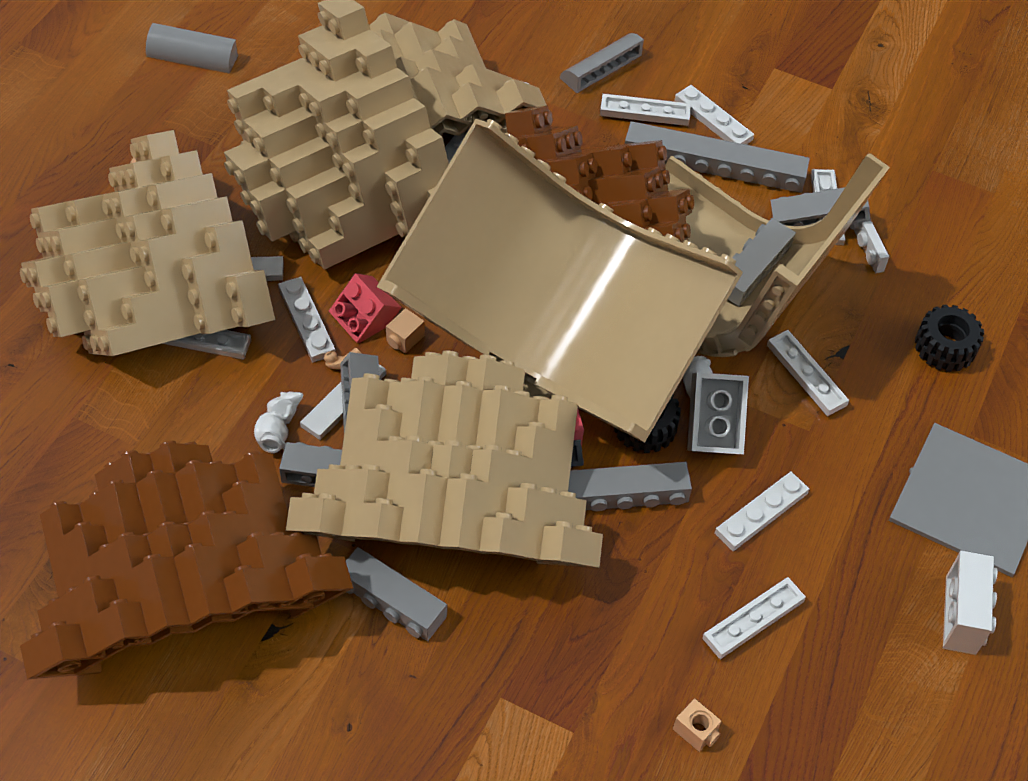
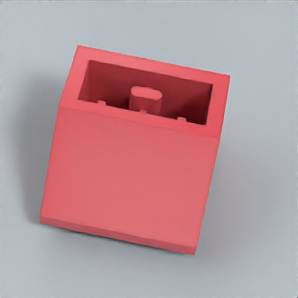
M357 273L354 274L329 312L356 343H361L385 329L402 307L393 297L377 288L379 282L373 276Z

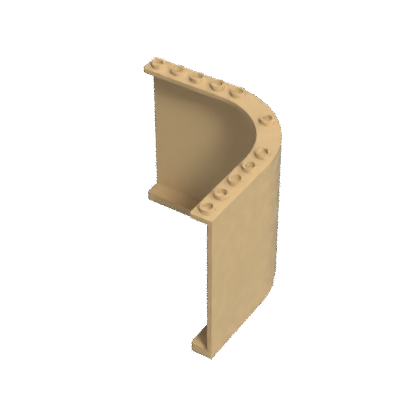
M475 119L378 283L377 288L470 348L484 355L495 356L498 362L501 360L515 362V367L525 369L524 379L545 389L551 395L568 397L567 401L578 404V409L645 443L743 272L735 266L736 260L726 254L717 256L714 251L706 247L700 250L695 244L687 240L681 243L679 239L670 234H666L664 237L659 231L651 227L646 230L613 214L614 210L603 203L597 205L565 183L567 181L566 178L556 172L552 173L550 165L542 160H536L533 151L524 146L520 147L517 144L519 142L517 138L500 131L502 126L491 119H488L487 122Z
M867 154L830 212L822 220L806 226L785 225L796 232L791 248L740 306H737L730 300L726 301L697 353L714 357L736 356L738 352H747L754 348L846 232L890 167L872 154ZM674 156L668 159L665 165L666 170L670 174L668 191L689 189L690 195L694 197V209L691 214L686 216V223H689L691 229V236L688 238L689 242L695 244L700 250L703 247L709 248L717 256L726 254L733 257L736 253L740 254L746 241L749 238L753 240L758 228L762 224L766 225L769 220L745 208L740 202L731 198L720 188L714 186L703 178L702 175L693 171Z

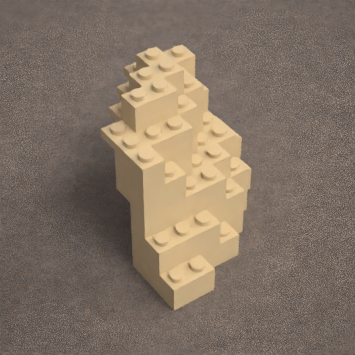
M323 0L319 2L320 12L318 13V18L322 26L298 35L300 41L298 49L303 58L227 90L230 98L227 100L231 112L235 114L236 121H234V125L238 133L242 135L243 141H241V145L224 152L227 160L224 162V166L230 176L234 175L237 183L241 185L243 191L240 192L243 202L245 205H250L254 214L258 216L259 221L256 224L262 235H266L271 241H274L289 234L294 243L298 242L304 253L308 252L312 261L318 263L324 270L398 234L406 238L449 165L443 137L431 129L426 106L414 98L409 76L397 68L392 45L370 30L365 8L355 0Z
M384 13L369 25L371 31L392 45L397 68L409 76L414 98L426 106L430 127L439 135L446 132L459 136L472 126L475 119L485 122L491 119L502 126L500 131L505 134L507 133L505 113L522 108L546 105L538 87L486 69L471 32L465 23L453 19L437 32Z
M174 130L131 139L130 152L136 162L109 168L108 178L115 192L31 209L30 222L32 227L36 228L38 235L36 246L38 251L42 253L43 258L21 263L20 276L22 282L26 283L27 287H34L33 300L35 306L40 309V312H48L49 318L46 319L49 332L53 333L54 337H64L84 332L82 342L89 354L115 356L196 334H211L234 327H250L275 320L264 270L253 269L243 220H232L227 196L217 198L212 173L202 174L197 150L179 154Z
M445 350L442 355L435 352H425V356L414 357L411 378H401V382L394 379H384L382 381L379 380V375L364 373L361 378H352L340 465L329 464V469H317L314 494L302 493V497L290 498L287 531L303 532L304 534L355 542V539L380 540L439 549L505 555L537 561L538 564L597 568L600 566L603 534L592 532V527L584 526L587 500L577 499L576 493L568 492L578 404L567 401L568 397L561 395H552L551 399L543 396L530 397L529 392L523 391L525 369L515 367V362L501 360L498 362L496 357L491 355H480V359L470 356L458 357L459 353L455 351Z

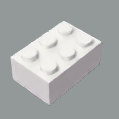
M692 373L688 451L744 454L749 376Z
M960 550L946 575L943 649L976 655L980 648L987 644L989 634L994 633L996 617H992V609L996 605L997 593L993 592V584H995L997 579V568H994L993 556Z

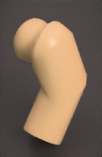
M354 348L352 351H350L353 353H361L357 348ZM329 351L324 355L325 365L330 369L341 370L340 363L347 354L345 356H337L336 352Z

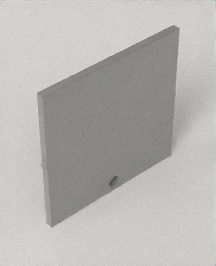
M934 423L914 467L909 469L910 476L888 521L958 553L961 550L993 556L994 568H997V571L1013 577L1028 542V464Z

